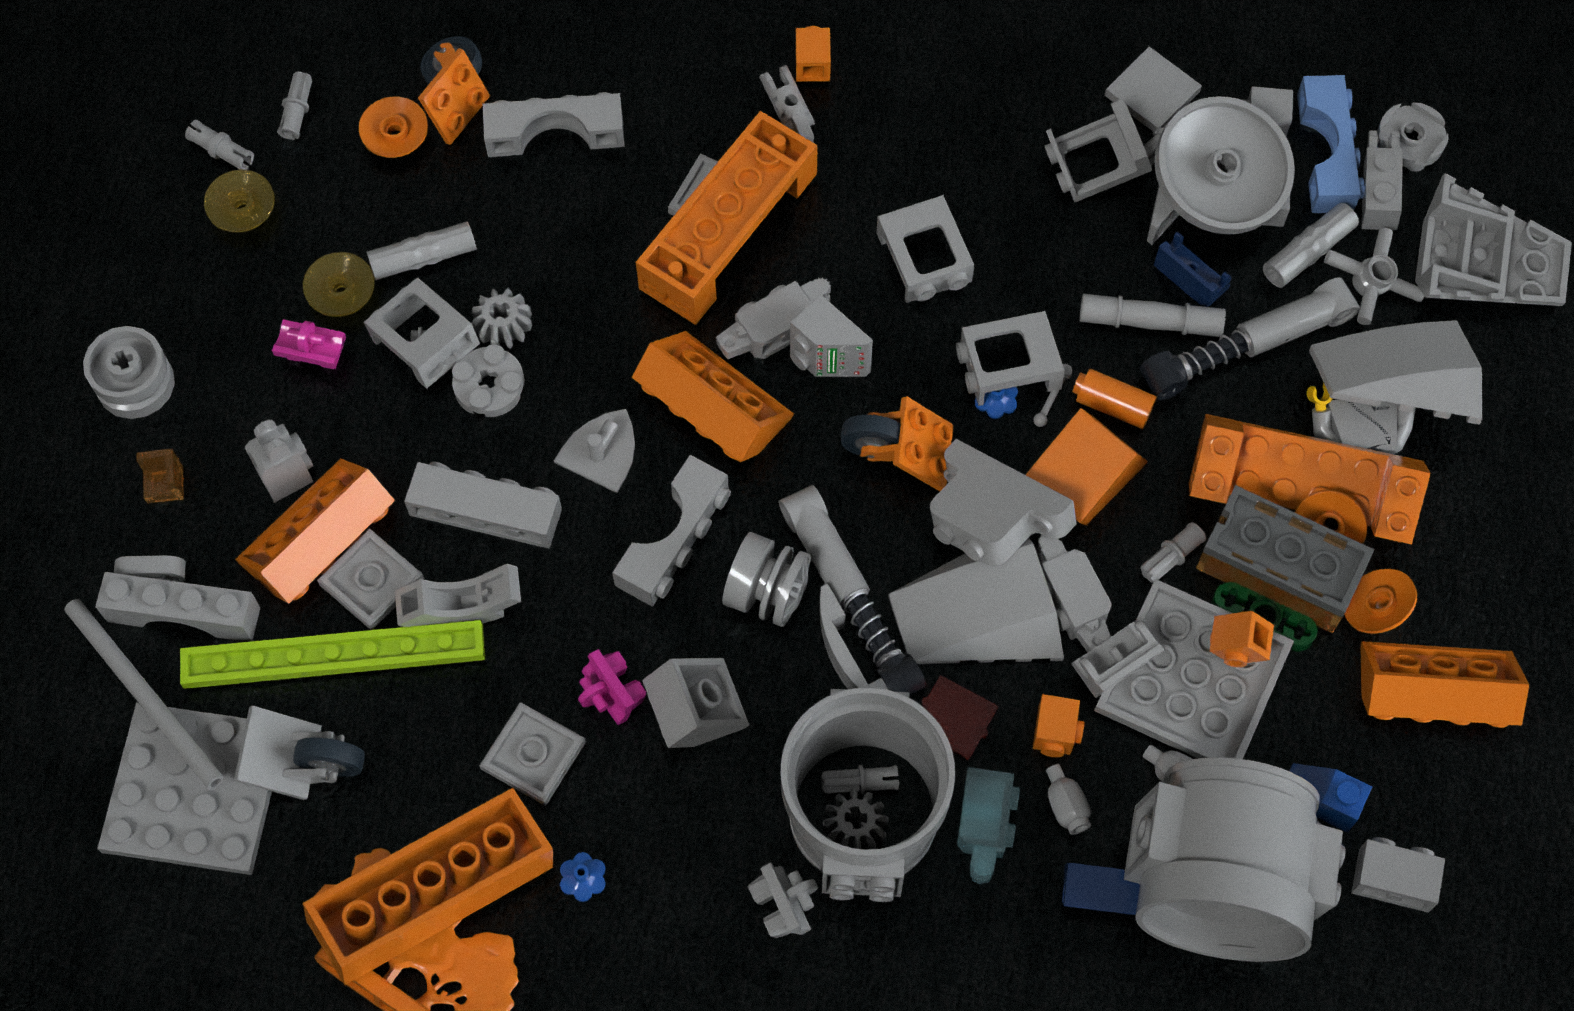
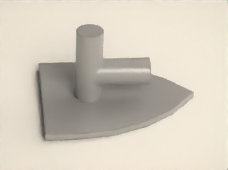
M623 409L605 413L588 421L571 435L561 448L554 463L618 493L632 466L635 450L633 426L627 410Z

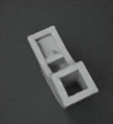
M505 564L476 578L459 582H433L419 579L395 590L398 626L411 627L481 620L482 623H487L504 617L505 608L521 602L518 567Z

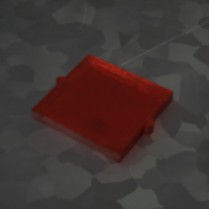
M941 675L928 698L924 697L921 703L922 707L942 727L949 740L952 752L967 760L971 758L981 738L987 737V727L999 707Z

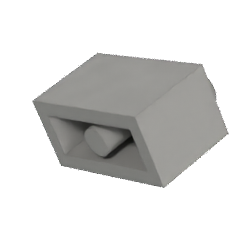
M1386 838L1367 839L1358 852L1352 894L1429 913L1439 902L1445 858L1434 856V852L1426 848L1412 847L1409 850L1397 847L1394 841Z

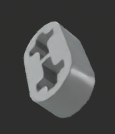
M125 556L115 560L114 573L182 583L185 581L186 561L176 556Z

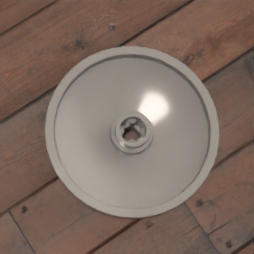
M1217 96L1200 99L1188 104L1178 111L1163 129L1155 150L1156 177L1168 203L1185 220L1213 233L1239 234L1260 227L1282 208L1293 186L1294 158L1285 134L1268 114L1253 104L1240 99Z

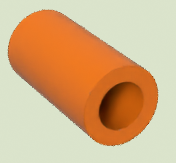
M1089 369L1087 374L1080 372L1072 391L1078 394L1076 402L1140 429L1145 427L1157 399L1156 395L1093 369Z

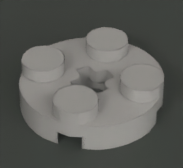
M1413 102L1411 106L1400 107L1401 104L1395 105L1384 114L1379 124L1377 148H1389L1388 139L1391 131H1399V148H1403V167L1411 171H1421L1425 166L1431 165L1440 158L1448 143V134L1446 135L1444 128L1445 121L1439 112L1422 103ZM1413 130L1418 132V140L1409 139L1404 131L1407 133H1411Z
M497 344L471 351L452 368V386L455 397L467 412L485 414V417L500 416L513 409L521 398L520 394L525 383L522 367L511 353L504 351ZM485 376L496 377L494 380L495 386L489 388L487 385L480 386L479 383L482 382V378Z

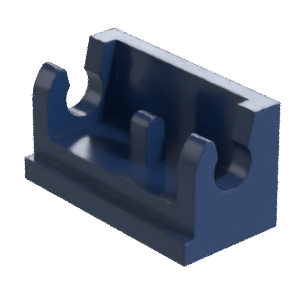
M1176 232L1170 244L1165 241L1159 246L1154 266L1199 305L1209 307L1229 289L1231 276L1226 272L1222 276L1218 275L1182 244L1184 236Z
M1076 863L1065 864L1062 893L1063 906L1136 915L1140 884L1124 880L1125 869Z

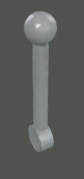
M1063 364V382L1072 376V367L1068 364ZM1058 389L1051 391L1041 412L1034 416L1033 421L1036 426L1043 427L1047 424V414L1059 392Z

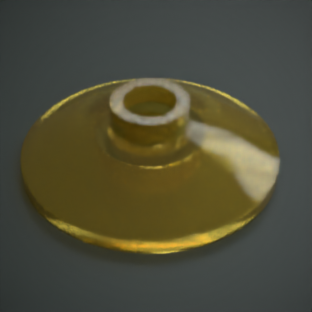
M234 170L219 176L211 183L205 194L204 208L210 221L218 228L228 232H245L258 227L269 217L274 207V192L270 183L262 175L249 170ZM246 204L244 208L237 209L238 206Z
M346 252L331 253L316 260L307 270L303 281V291L310 306L321 314L333 317L346 316L360 310L369 301L374 290V276L369 265L357 255ZM340 287H345V288H347V289H346L345 291H343V292H340V293H336V292H335V291H336L338 288H340Z

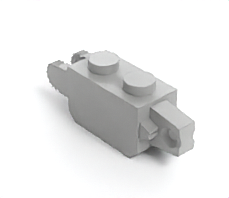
M819 277L802 286H799L794 281L787 286H777L767 297L758 302L752 301L745 304L735 314V323L716 337L719 349L727 359L748 351L756 358L765 359L790 345V322L818 296L822 295L830 302L829 293L831 292V285H829L827 279L824 280Z
M1041 534L1038 539L1036 553L1057 612L1059 629L1061 631L1066 630L1070 640L1077 638L1085 650L1089 652L1111 637L1106 625V619L1112 603L1084 552L1075 549L1067 552L1059 538L1052 539Z

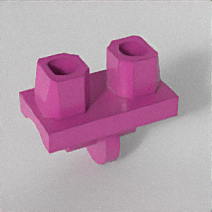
M283 319L280 334L273 346L272 352L275 356L285 357L288 360L303 361L321 365L325 368L336 369L346 335L344 332L316 327L311 321L298 323Z
M598 649L588 655L590 661L582 670L585 677L579 683L585 691L579 696L578 701L582 707L595 705L600 713L607 709L617 725L626 722L631 711L644 701L646 691L637 680L623 685L618 679L627 670L626 661L619 651L603 656Z

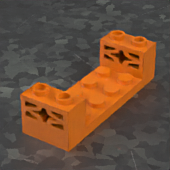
M759 111L636 261L639 289L696 325L717 299L715 279L785 192L798 198L817 175V145L762 111Z
M1205 414L1190 476L1189 492L1190 496L1226 504L1228 496L1231 495L1236 485L1279 506L1296 510L1300 503L1311 494L1325 490L1338 491L1350 496L1360 505L1366 516L1367 526L1371 527L1375 537L1412 545L1431 473L1422 460Z

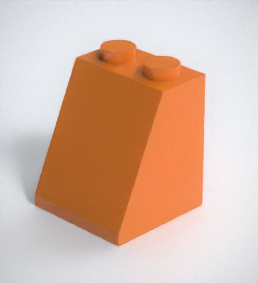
M1080 408L1026 473V476L1073 500L1076 521L1087 525L1148 461L1094 416Z

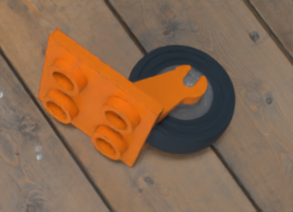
M461 36L449 37L434 44L423 56L420 66L428 86L418 99L445 143L449 145L454 142L490 97L478 75L482 68L481 54L470 39Z
M906 396L901 398L900 411L882 414L872 412L866 415L850 417L844 422L841 431V443L848 451L861 457H868V461H893L895 466L938 491H941L946 486L947 480L944 477V471L947 468L944 453L951 445L953 437V424Z

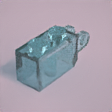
M968 767L957 845L964 853L972 854L970 877H972V881L974 880L980 885L988 883L992 879L991 876H993V870L995 869L996 858H1003L1005 848L1013 847L1015 824H1009L1008 822L1010 809L1017 810L1020 787L1013 786L1014 774Z

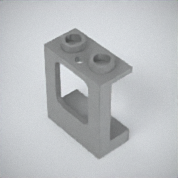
M1124 98L1111 103L1114 114L1057 138H1054L1051 129L1046 131L1050 143L1044 145L1052 165L1059 162L1062 172L1056 174L1063 193L1071 192L1074 202L1152 171L1148 155ZM1098 139H1109L1119 162L1118 168L1083 184H1076L1066 164L1065 155Z
M943 195L878 216L877 235L881 245L887 243L906 287V303L914 300L925 301L932 298L936 293L948 289L959 290L969 282H972L974 263ZM939 227L947 239L956 263L927 274H920L916 271L903 239Z
M416 278L408 286L402 288L395 297L383 307L374 311L364 321L373 342L376 345L380 342L384 343L412 368L418 382L426 389L480 344L472 323L419 278ZM425 304L440 316L434 325L414 341H406L395 331Z
M1045 311L962 328L961 342L956 343L957 356L960 364L966 363L968 370L965 373L966 386L969 394L975 393L978 406L984 405V396L987 392L1045 381L1048 392L1062 389L1064 367ZM1016 332L1022 335L1030 358L1028 365L991 373L982 370L974 345L977 340Z

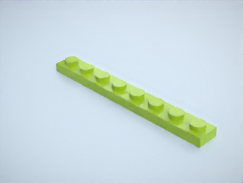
M481 620L180 648V684L186 689L485 660L483 623Z

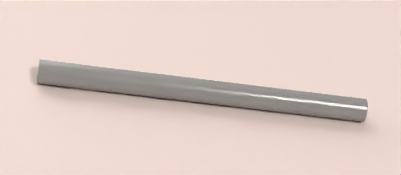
M75 599L70 601L65 607L67 615L207 789L214 790L218 788L224 781L223 775L81 600Z

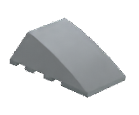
M1445 173L1439 182L1422 226L1415 283L1425 297L1563 306L1566 302L1572 242L1532 220L1527 223L1514 216V210L1505 205H1502L1500 208L1483 199V193L1472 187L1466 190L1455 184V178Z
M1457 320L1385 327L1339 337L1311 345L1309 352L1330 397L1333 399L1378 407L1383 401L1395 403L1400 411L1412 413L1414 407L1434 410V417L1449 419L1451 414L1467 416V423L1480 425L1482 421V366Z
M1030 538L1001 565L991 566L981 560L975 561L966 554H963L888 595L906 655L910 654L917 664L959 663L966 660H978L979 663L1016 659V662H1030L1032 659L1064 660L1057 612L1034 544Z

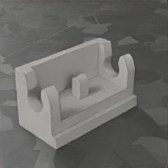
M1133 621L1109 639L1075 660L1072 666L1094 697L1097 698L1156 658L1164 649L1161 644H1158L1142 621L1137 623Z

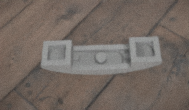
M828 583L821 586L820 625L822 637L830 661L847 689L871 687L888 690L882 678L870 684L866 682L838 630L845 627V613Z

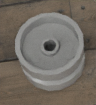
M123 326L104 332L91 343L83 360L84 375L104 408L118 417L134 419L146 417L154 413L167 402L175 385L174 371L156 338L142 328Z

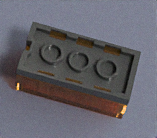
M1235 485L1220 519L1204 548L1196 569L1225 583L1235 582L1312 618L1317 626L1333 633L1349 606L1374 549Z

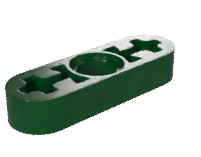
M1235 582L1223 583L1216 589L1212 598V604L1228 612H1243L1248 601L1252 603L1248 611L1254 612L1260 608L1270 610L1274 615V622L1272 623L1274 625L1273 632L1294 641L1290 650L1301 652L1307 650L1314 642L1318 630L1316 623L1311 617ZM1229 594L1236 597L1234 601L1236 604H1233L1231 608L1224 605V598H1227ZM1283 617L1287 621L1281 632L1276 631ZM1297 626L1304 628V635L1300 640L1293 637V630Z

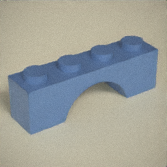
M1345 75L1303 76L1297 93L1300 123L1321 133L1328 141L1332 156L1329 159L1315 165L1308 182L1312 213H1327L1339 203H1345L1355 210L1358 200L1364 196L1365 186L1364 179L1358 177L1357 169L1360 166L1359 148H1354L1353 141L1356 135L1355 118H1350L1349 112L1352 106L1351 89H1346Z

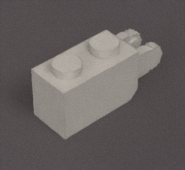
M1369 131L1368 145L1363 167L1365 190L1362 198V229H1398L1402 212L1403 148H1399V131H1391L1388 139L1389 148H1377L1379 141L1377 131Z
M273 420L261 422L255 427L254 433L256 438L249 441L245 449L274 503L313 482L308 469L314 466L296 432L289 435L284 424L276 426Z

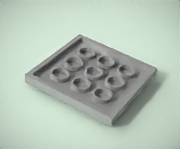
M1155 579L1135 623L1142 621L1158 644H1161L1164 651L1102 693L1094 711L1195 758L1221 757L1243 759L1294 641L1273 632L1270 660L1247 663V666L1240 668L1228 666L1224 663L1223 659L1210 652V636L1213 629L1214 616L1232 613Z
M136 703L97 849L101 853L252 875L272 791L234 781L247 718L167 707L224 777L223 783L218 788L208 790L141 705Z

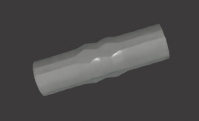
M1339 203L1314 224L1308 226L1300 235L1294 237L1286 247L1264 264L1263 272L1267 279L1276 287L1282 288L1308 266L1314 264L1322 255L1326 254L1336 243L1358 226L1359 219L1354 210L1345 203Z
M467 221L437 231L425 232L416 237H408L400 242L367 251V255L375 280H379L408 270L420 269L425 265L436 264L444 259L477 250Z

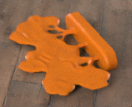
M378 848L373 849L371 853L357 855L352 876L391 855V853L386 849ZM325 884L315 896L336 884ZM460 920L387 961L390 969L384 977H381L372 970L350 982L347 986L383 1011H430L431 1005L434 1004L453 1005L455 1011H510L514 1006L510 993L519 982L517 977L518 969L513 962L515 957L513 939L509 935L483 932L475 934L473 937L460 939L454 931V928L462 921ZM321 948L314 958L326 971L342 981L325 951ZM404 968H415L425 976L427 991L417 1000H414L392 984ZM436 973L440 981L433 986L431 978ZM457 981L462 986L461 990L448 996V993L444 990L440 995L436 992L443 984ZM466 996L467 1000L464 1004L460 1005L455 1002L457 997Z

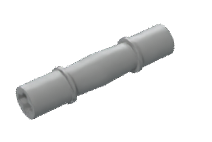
M1092 294L1082 295L1080 322L1114 325L1116 328H1119V325H1126L1151 330L1182 331V335L1188 333L1215 337L1223 335L1226 316L1225 309L1193 306L1190 303L1180 306L1155 301L1123 300L1122 296L1110 297Z

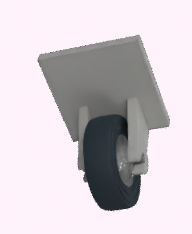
M250 706L234 781L306 800L310 784L321 782L334 783L337 780V776H355L360 774L364 763V751L355 745L344 742V735L337 736L333 734L334 732L329 731L321 732V725L260 707Z

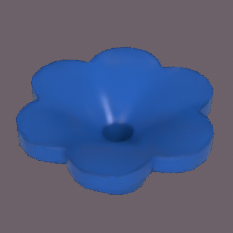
M1017 387L987 392L984 396V405L978 406L975 399V406L980 411H986L988 416L993 419L1001 418L1004 413H1013L1017 407L1015 399L1018 394Z
M584 852L578 853L573 860L565 861L560 867V873L563 877L560 887L563 893L574 895L576 900L580 902L588 901L592 894L601 893L606 886L603 878L606 871L604 863L598 859L592 860L590 855ZM580 872H585L584 875H579Z

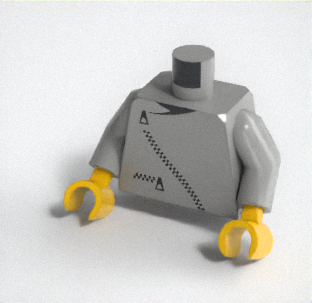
M1324 383L1323 397L1318 399L1316 387L1310 386L1306 395L1311 402L1315 403V408L1312 409L1315 438L1389 454H1396L1403 449L1412 430L1416 407H1414L1411 413L1398 410L1395 403L1383 401L1378 407L1344 400H1332L1333 398L1330 397Z

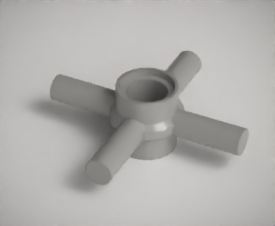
M1389 228L1379 229L1373 257L1365 259L1362 263L1333 250H1329L1324 259V263L1353 274V286L1363 296L1357 317V322L1362 325L1371 324L1377 297L1388 290L1417 302H1421L1425 297L1418 286L1397 278V265L1388 257L1393 231Z

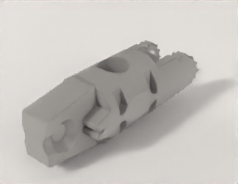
M785 65L779 69L781 80L785 85L779 89L776 88L769 73L761 74L759 76L781 123L814 143V134L810 127L815 124L813 117L788 66Z

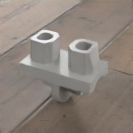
M772 863L760 868L763 875L749 884L748 888L757 904L763 905L772 899L777 904L779 910L763 918L769 935L778 938L790 933L802 935L810 931L811 928L803 910L807 911L814 907L810 894L818 889L815 880L811 879L803 882L799 871H794L787 877L782 866L774 867Z

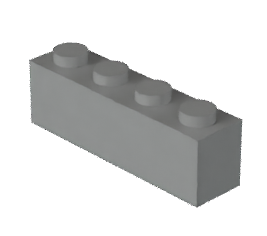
M431 462L429 465L417 463L404 501L410 516L549 549L562 511L559 495H556L548 488L535 487L530 489L505 478L496 481L485 478L481 473L472 470H466L462 473L450 470L448 466L438 462Z

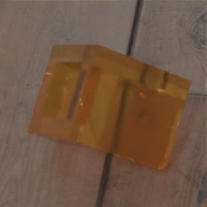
M173 449L138 452L136 454L137 462L143 470L144 499L147 503L184 499L183 466Z

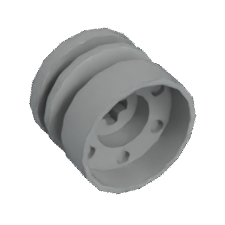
M749 532L740 545L728 574L722 598L723 605L748 613L756 600H760L759 618L767 620L775 608L773 624L784 627L793 611L797 609L806 589L811 554L799 551L791 565L793 547L785 546L777 559L773 558L774 540Z

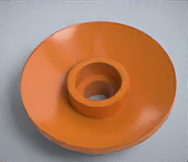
M387 97L374 102L364 111L359 122V134L365 147L372 153L387 158L402 157L410 154L423 143L428 131V122L423 109L414 101L404 97ZM394 131H399V132H400V133L395 134V135H390V134H391L392 132H394Z
M1332 490L1316 492L1305 498L1295 511V513L1327 527L1325 520L1333 518L1338 523V528L1333 531L1361 544L1366 539V516L1360 505L1344 493Z
M1395 569L1372 571L1362 576L1344 615L1352 627L1364 633L1376 634L1392 630L1402 624L1413 612L1417 602V589L1411 578L1401 571Z

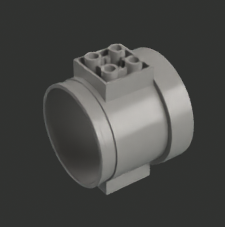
M871 687L848 690L831 689L830 696L817 702L800 717L791 730L784 746L781 760V791L785 809L790 819L793 837L806 859L823 873L822 893L830 894V898L851 900L854 898V895H869V899L872 901L890 902L893 901V897H901L904 874L915 867L928 852L950 806L955 782V763L949 740L936 719L924 707L909 698V692H894ZM854 746H873L886 749L901 756L918 771L929 790L933 810L917 832L896 845L869 850L843 846L822 835L809 822L802 811L797 794L808 772L821 759L840 749Z
M1198 758L1177 763L1165 773L1164 783L1159 782L1134 808L1124 880L1140 884L1136 922L1140 928L1152 937L1171 946L1201 955L1255 962L1280 961L1301 956L1311 947L1314 920L1335 907L1339 902L1341 884L1337 883L1338 870L1345 858V846L1341 845L1343 831L1317 824L1316 813L1319 809L1320 801L1318 791L1308 781L1290 771L1261 762L1236 758Z

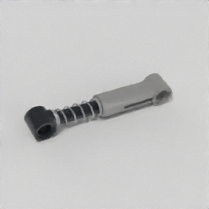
M1341 277L1334 278L1320 285L1309 295L1239 324L1237 330H1234L1229 337L1222 335L1219 341H1209L1203 348L1196 346L1191 353L1183 352L1178 355H1172L1170 351L1157 353L1143 362L1139 369L1153 395L1157 396L1156 400H1166L1186 388L1188 380H1191L1196 373L1202 375L1203 370L1210 367L1214 370L1215 365L1222 362L1227 364L1231 358L1237 357L1240 359L1243 353L1249 357H1254L1326 325L1330 327L1341 325L1353 318L1359 312L1360 306Z
M810 485L779 500L781 512L793 533H797L807 553L811 554L812 562L824 583H828L841 608L844 607V611L851 614L852 625L858 626L859 637L864 638L867 642L865 648L874 654L873 662L876 663L877 670H875L876 679L882 678L890 691L909 692V695L925 688L926 683L915 659L910 654L905 655L900 649L894 647L895 640H890L886 633L888 627L882 626L879 620L881 615H876L872 608L874 602H869L866 598L870 588L828 517L824 501L815 486Z

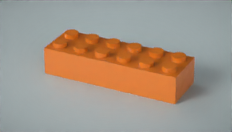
M511 788L305 901L303 907L306 921L344 985H347L553 868V848L514 788Z

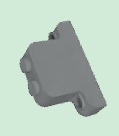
M955 439L945 450L944 458L947 469L944 471V477L949 483L930 503L934 525L933 533L942 543L954 545L975 561L981 560L988 565L998 566L1005 563L1030 535L1040 533L1045 537L1058 539L1066 536L1077 524L1074 501L958 439Z

